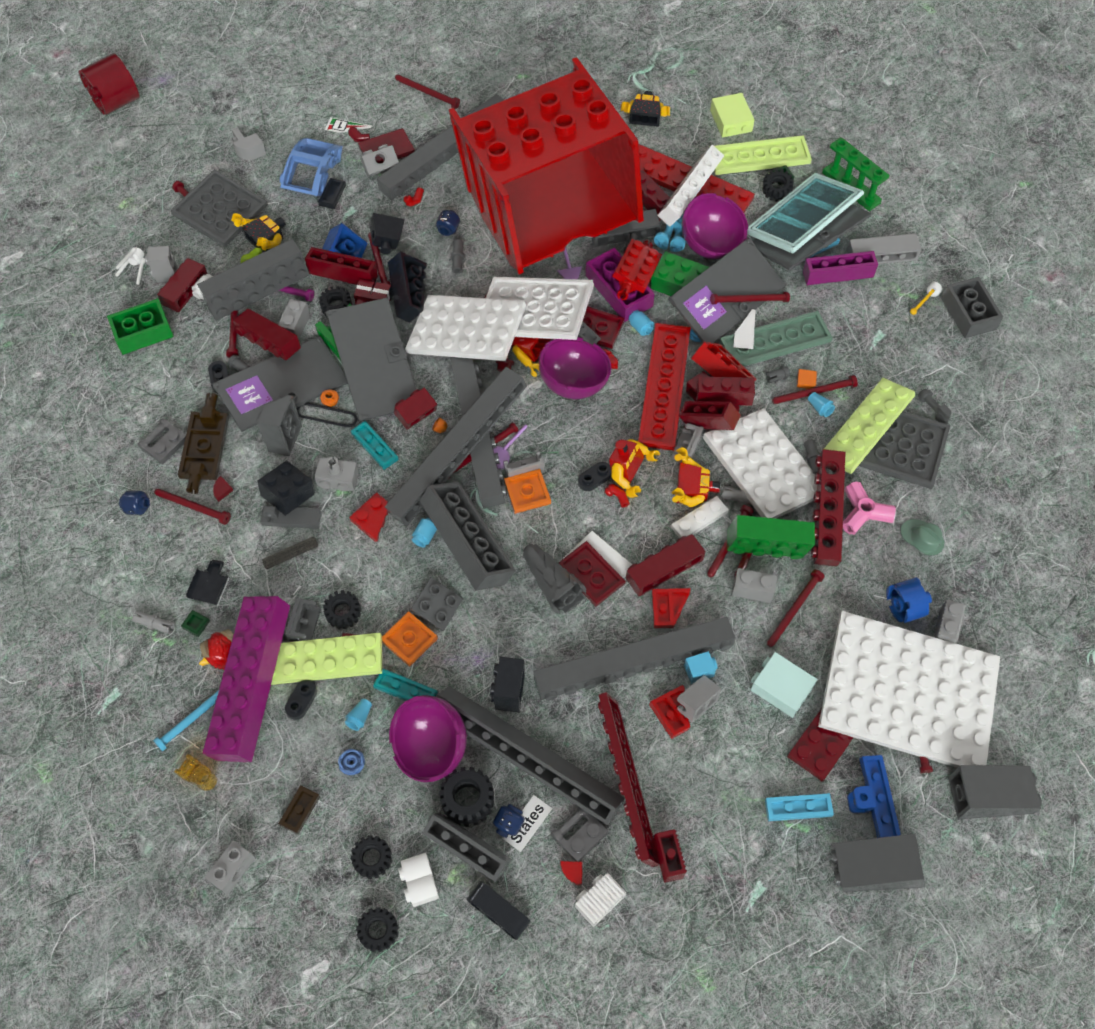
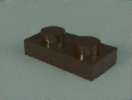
M300 785L279 821V826L299 835L320 795Z

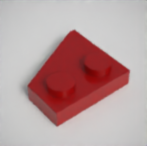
M376 492L349 517L352 523L375 542L379 539L380 530L384 526L385 517L389 513L385 508L388 501Z
M690 588L652 589L654 629L675 627L690 595Z
M683 685L649 703V706L671 739L688 731L690 728L689 719L677 709L681 705L677 698L685 691Z

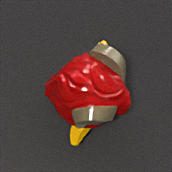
M229 629L211 634L209 639L200 643L201 657L204 658L199 664L202 666L211 664L215 668L224 670L234 634Z

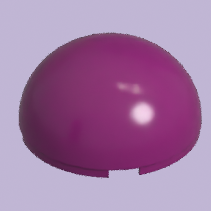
M715 193L699 195L687 205L683 213L681 226L684 239L695 253L704 258L721 259L747 239L748 222L745 214L734 201L727 197L723 198Z
M577 337V340L553 339L545 345L540 353L539 371L542 380L552 392L563 398L579 400L595 395L606 385L611 374V362L601 347L595 343L592 345L585 342L583 338Z
M421 695L406 700L397 709L390 725L389 743H392L395 754L393 758L404 774L416 781L433 782L449 775L461 762L466 749L467 734L463 719L450 703L435 696Z

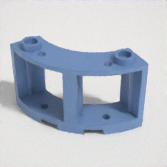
M310 138L299 140L288 157L284 172L280 175V188L321 196L329 177L327 171L329 168L333 169L337 163H340L343 146ZM298 163L318 167L312 189L292 185L293 175Z

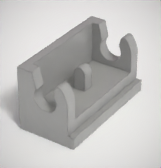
M686 424L670 460L682 463V460L676 461L674 459V456L679 454L676 450L681 447L685 448L688 456L693 459L701 441L704 427Z
M540 451L536 452L534 457L508 464V460L503 461L506 476L511 477L540 469L541 473H545L544 460L540 457Z
M703 675L678 696L677 701L681 705L677 709L689 719V722L693 723L718 701L722 688Z

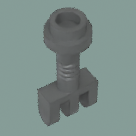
M923 389L918 394L920 402H926L937 413L935 419L938 422L948 424L952 413L945 404L942 406L938 405L932 398L933 393L930 390Z

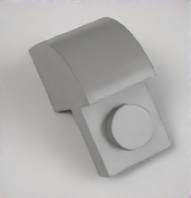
M238 127L232 129L234 136L232 137V143L239 158L254 160L266 155L263 142L257 133L244 137Z

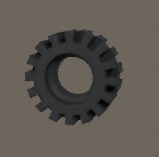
M775 169V172L771 170L769 174H766L763 181V194H766V198L770 197L771 201L774 198L776 199L775 202H778V199L782 200L792 192L794 180L791 174L788 175V171L783 173V169L778 172V169ZM779 182L782 183L784 187L775 188L772 186V184Z
M332 286L330 287L331 290L325 289V293H321L319 303L325 316V312L328 310L344 308L349 304L352 305L351 296L347 290L345 291V288L342 287L340 289L339 286H336V289H334ZM336 300L342 301L341 304L336 306L329 305Z
M341 590V594L335 591V596L330 594L328 596L329 600L325 599V605H323V612L328 623L332 627L336 625L337 629H340L341 626H343V629H347L346 625L354 626L352 622L357 623V617L361 616V607L356 596L352 595L349 591L345 593L344 590ZM340 604H347L350 610L347 614L339 616L335 613V608Z
M368 835V838L362 837L361 842L355 843L356 847L351 850V861L354 869L362 877H367L368 879L375 877L376 879L379 878L380 874L384 875L386 869L389 870L390 862L392 863V853L384 839H380L379 836L372 837V835ZM370 849H375L380 853L379 861L374 865H367L363 861L365 852Z
M376 907L374 910L372 908L368 909L369 912H364L362 914L363 917L358 920L359 924L356 926L357 937L361 944L372 952H383V949L388 950L391 944L394 945L396 942L395 938L399 934L397 921L393 914L385 908ZM381 921L386 925L385 934L377 939L371 937L369 934L371 924Z

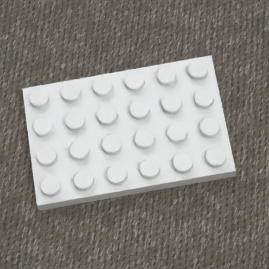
M493 277L486 298L525 301L526 308L515 337L577 340L594 283L593 280Z
M428 295L423 311L418 317L405 350L408 354L506 361L525 311L526 303L524 300Z
M764 408L740 418L734 430H711L704 433L703 439L739 488L745 492L746 497L761 517L776 519L813 502L814 492L817 491V485L814 484L815 474H813V470Z

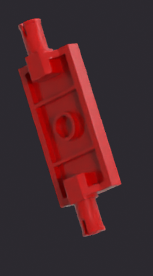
M631 239L612 276L619 281L620 289L617 292V297L620 299L622 295L621 300H626L629 293L636 290L644 293L662 256L661 253L653 248L652 242L648 245V240L642 243L641 241Z

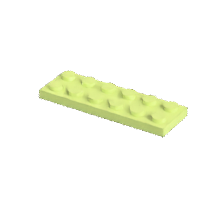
M804 135L714 146L724 155L714 170L715 175L780 168L785 165L787 167L811 164L812 160Z
M882 378L824 449L846 452L845 471L852 474L915 397V391Z
M381 633L281 643L271 685L295 683L303 680L315 681L382 674Z

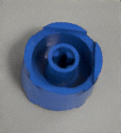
M915 577L888 586L886 590L887 600L891 599L892 603L889 606L890 611L898 622L907 623L929 614V603L932 602V598L928 591L925 592L919 578Z

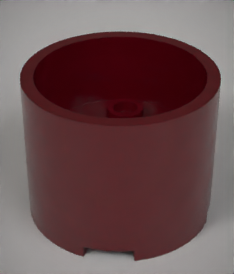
M115 53L78 71L84 87L87 88L92 101L103 115L110 114L140 98L132 76Z

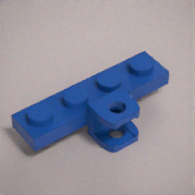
M862 756L859 760L865 786L857 787L847 795L849 810L857 814L869 813L871 811L877 838L901 835L883 756Z

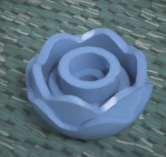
M348 749L343 752L338 759L339 769L346 775L358 774L365 764L362 752L354 749Z

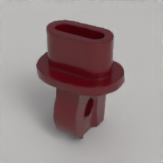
M510 350L506 361L496 360L497 371L502 372L505 367L511 369L512 365H514L515 362L509 360Z

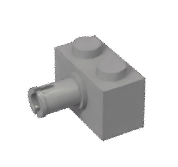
M333 456L328 459L320 458L315 473L317 486L323 489L334 488L340 491H354L359 475L357 462L342 461L336 457L333 459Z

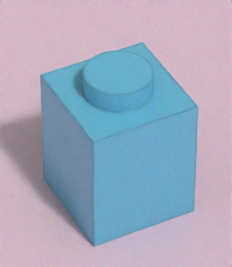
M709 651L685 659L684 667L691 684L695 683L703 675L708 678L714 677L717 663L714 657L711 658Z

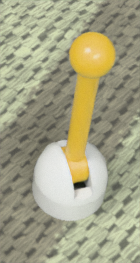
M931 282L927 287V295L915 308L910 310V313L915 315L917 310L930 296H938L943 291L942 286L938 282Z

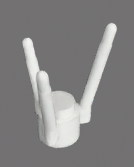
M133 247L116 266V269L119 270L115 276L118 277L129 263L134 266L140 264L136 284L139 285L145 263L143 258L144 252L137 247Z

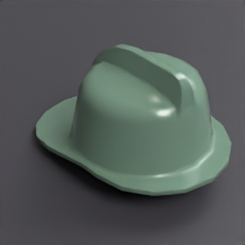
M910 519L902 524L900 533L907 543L925 555L934 556L942 552L944 539L942 531L937 525L926 523L919 519Z

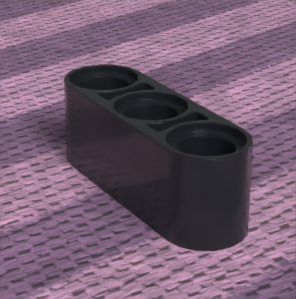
M482 881L478 883L466 899L473 907L515 940H518L531 922L522 912Z

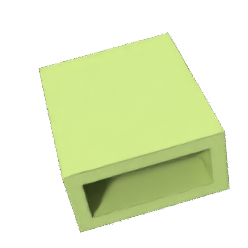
M743 93L712 98L710 111L722 138L753 131L755 119Z

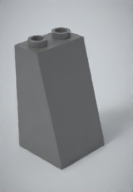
M960 765L948 777L958 820L1034 814L1041 809L1042 799L1040 794H1037L1035 786L1036 777L1032 773L1030 766Z
M916 833L834 843L835 850H831L834 864L838 863L839 872H835L837 886H841L843 892L925 887Z

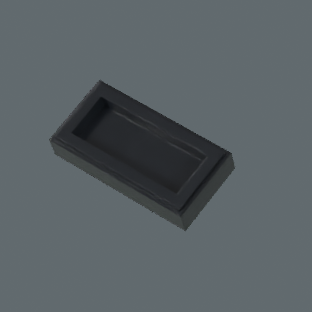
M330 178L318 201L319 206L335 209L346 187V182Z

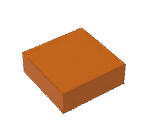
M799 369L797 387L806 389L816 387L817 371Z

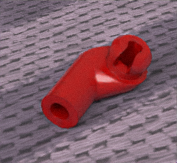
M418 187L413 197L411 195L405 196L404 202L406 205L412 207L420 203L424 189Z
M609 484L605 488L607 496H617L621 507H627L630 504L626 492L615 484Z

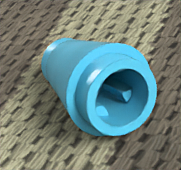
M813 392L808 397V401L820 416L828 417L835 410L833 401L816 392Z
M361 699L346 715L345 724L355 731L363 728L372 706L371 702Z

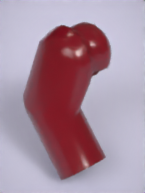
M351 127L348 130L349 136L355 142L370 139V134H361L356 127Z

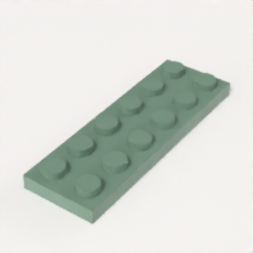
M819 311L754 328L753 349L734 347V334L721 337L719 342L743 366H748L829 343L833 337Z

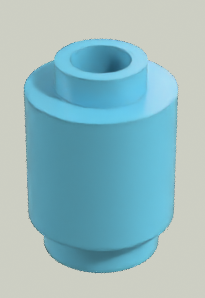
M636 310L629 316L630 325L641 336L649 335L653 331L654 322L642 311Z
M430 518L421 519L412 534V542L419 547L428 545L437 531Z

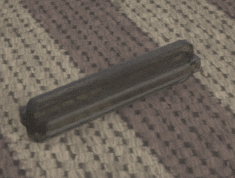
M310 537L263 558L262 563L265 569L272 568L318 547L315 537Z

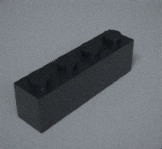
M402 251L388 262L396 317L410 323L422 313L424 308L423 291L425 290V284H423V281L426 278L424 269L427 267V263Z

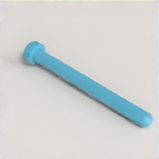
M219 690L160 739L156 737L153 740L162 752L166 749L165 745L216 703Z

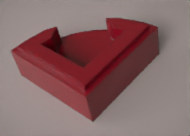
M222 476L215 481L213 486V493L218 502L233 492V488Z

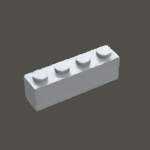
M916 233L849 240L846 252L850 254L874 251L878 264L917 261L922 249Z

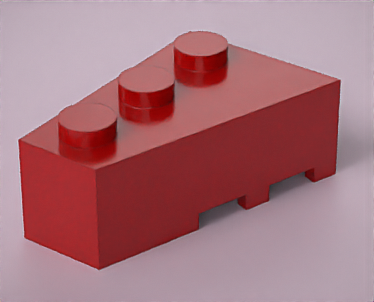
M704 342L691 358L713 377L754 378V381H756V378L721 344Z

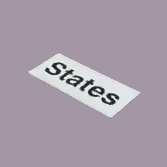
M533 795L522 810L525 821L516 836L508 835L507 838L502 837V839L521 852L553 808Z

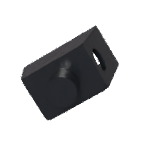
M377 213L372 214L369 222L372 244L381 247L382 254H390L391 249L395 250L397 248L404 219Z

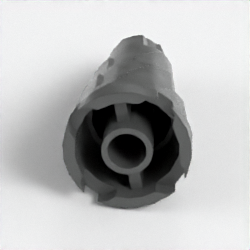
M529 544L524 548L523 557L528 563L551 609L555 613L561 614L559 611L561 609L566 613L576 607L584 598L581 595L582 591L586 594L585 585L538 545Z

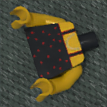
M651 91L637 94L635 100L630 102L623 101L620 111L630 113L629 124L659 127L660 116H670V106H664L659 101V97L653 96Z
M238 213L232 215L231 221L234 222V225L236 227L241 225L245 238L256 248H261L262 253L280 245L283 240L281 229L286 224L281 217L272 221L267 215L256 219H246Z

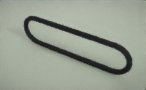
M312 403L304 404L308 406L353 415L355 418L354 422L352 424L346 425L301 415L299 413L300 407L296 408L299 417L305 419L338 425L342 427H352L357 422V415L350 411L340 410Z

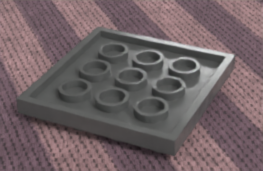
M214 169L171 209V214L213 241L226 247L243 230L241 225L236 227L234 222L231 221L232 215L238 213L243 218L254 219L268 204L265 199Z
M902 411L859 466L932 489L950 425Z

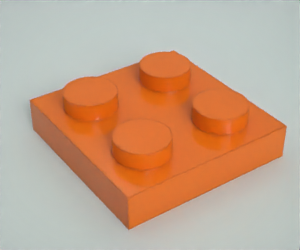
M540 469L504 478L515 514L551 504V498Z
M408 611L382 636V643L410 667L438 639V636Z

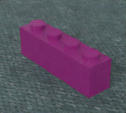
M874 251L807 258L803 268V275L806 285L874 278L878 262Z

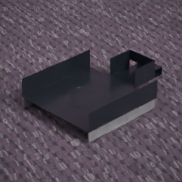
M213 559L207 567L208 572L200 571L197 567L186 593L188 600L190 598L219 605L229 581L227 575H219L224 562Z

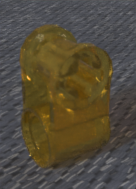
M186 754L185 761L179 769L174 770V773L201 790L209 791L213 789L217 783L215 774L197 759ZM205 775H208L207 780L204 781V782H201V779H202Z

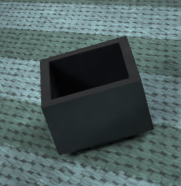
M287 460L257 480L260 496L275 506L285 516L314 495L312 479Z
M500 656L499 663L494 665L493 675L495 678L494 683L491 684V702L494 703L495 710L520 713L525 679L524 659Z

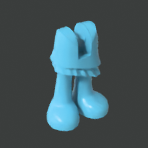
M683 214L670 227L666 224L664 232H658L655 235L654 243L663 250L668 248L673 230L675 235L670 242V251L679 252L685 248L686 241L682 237L681 226Z

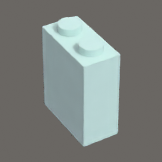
M775 652L771 658L767 656L762 664L764 669L761 673L756 672L753 676L751 691L793 718L818 679Z

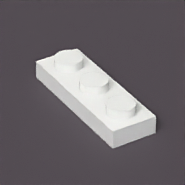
M716 496L671 524V529L679 538L682 536L687 537L691 534L694 535L726 515L729 509Z

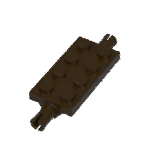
M207 393L202 409L199 412L191 411L178 477L179 479H189L186 491L190 494H193V490H195L194 494H198L200 480H217L229 415L228 413H220L215 409L218 395L212 393L211 397L210 393Z

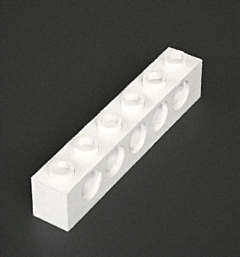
M711 145L700 156L657 215L669 227L682 216L687 205L694 199L724 157L717 148Z

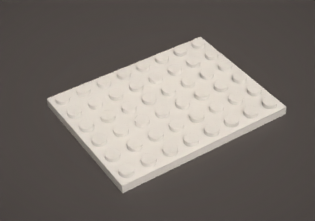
M841 611L818 727L919 757H926L929 760L957 768L960 765H987L1000 656Z

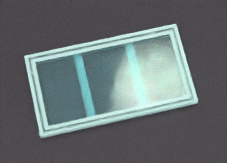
M814 173L748 227L747 234L790 253H795L864 195V191Z

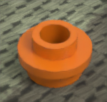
M328 389L322 392L320 399L325 406L333 407L337 404L339 396L335 390Z

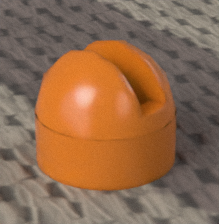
M439 417L435 421L432 430L441 434L446 432L448 425L445 420Z

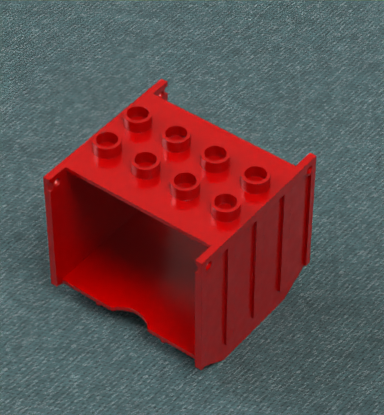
M577 57L572 59L574 65L572 73L460 118L454 108L449 109L467 191L471 192L482 219L510 265L517 270L518 274L524 273L523 268L545 258H552L555 254L564 251L567 244L575 238L583 236L597 237L601 234H607L608 231L636 220L638 223L644 221L638 139Z

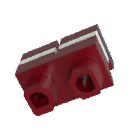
M359 279L354 293L355 305L387 298L389 302L393 297L390 284L374 283V281Z

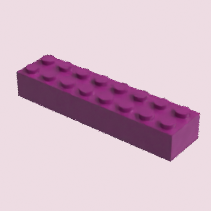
M278 596L243 597L202 753L216 761L252 762L290 609V605Z

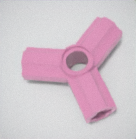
M856 481L845 487L844 490L854 508L843 521V529L846 533L855 535L869 519L893 523L896 512L895 506L875 503L872 499L868 498L861 482Z

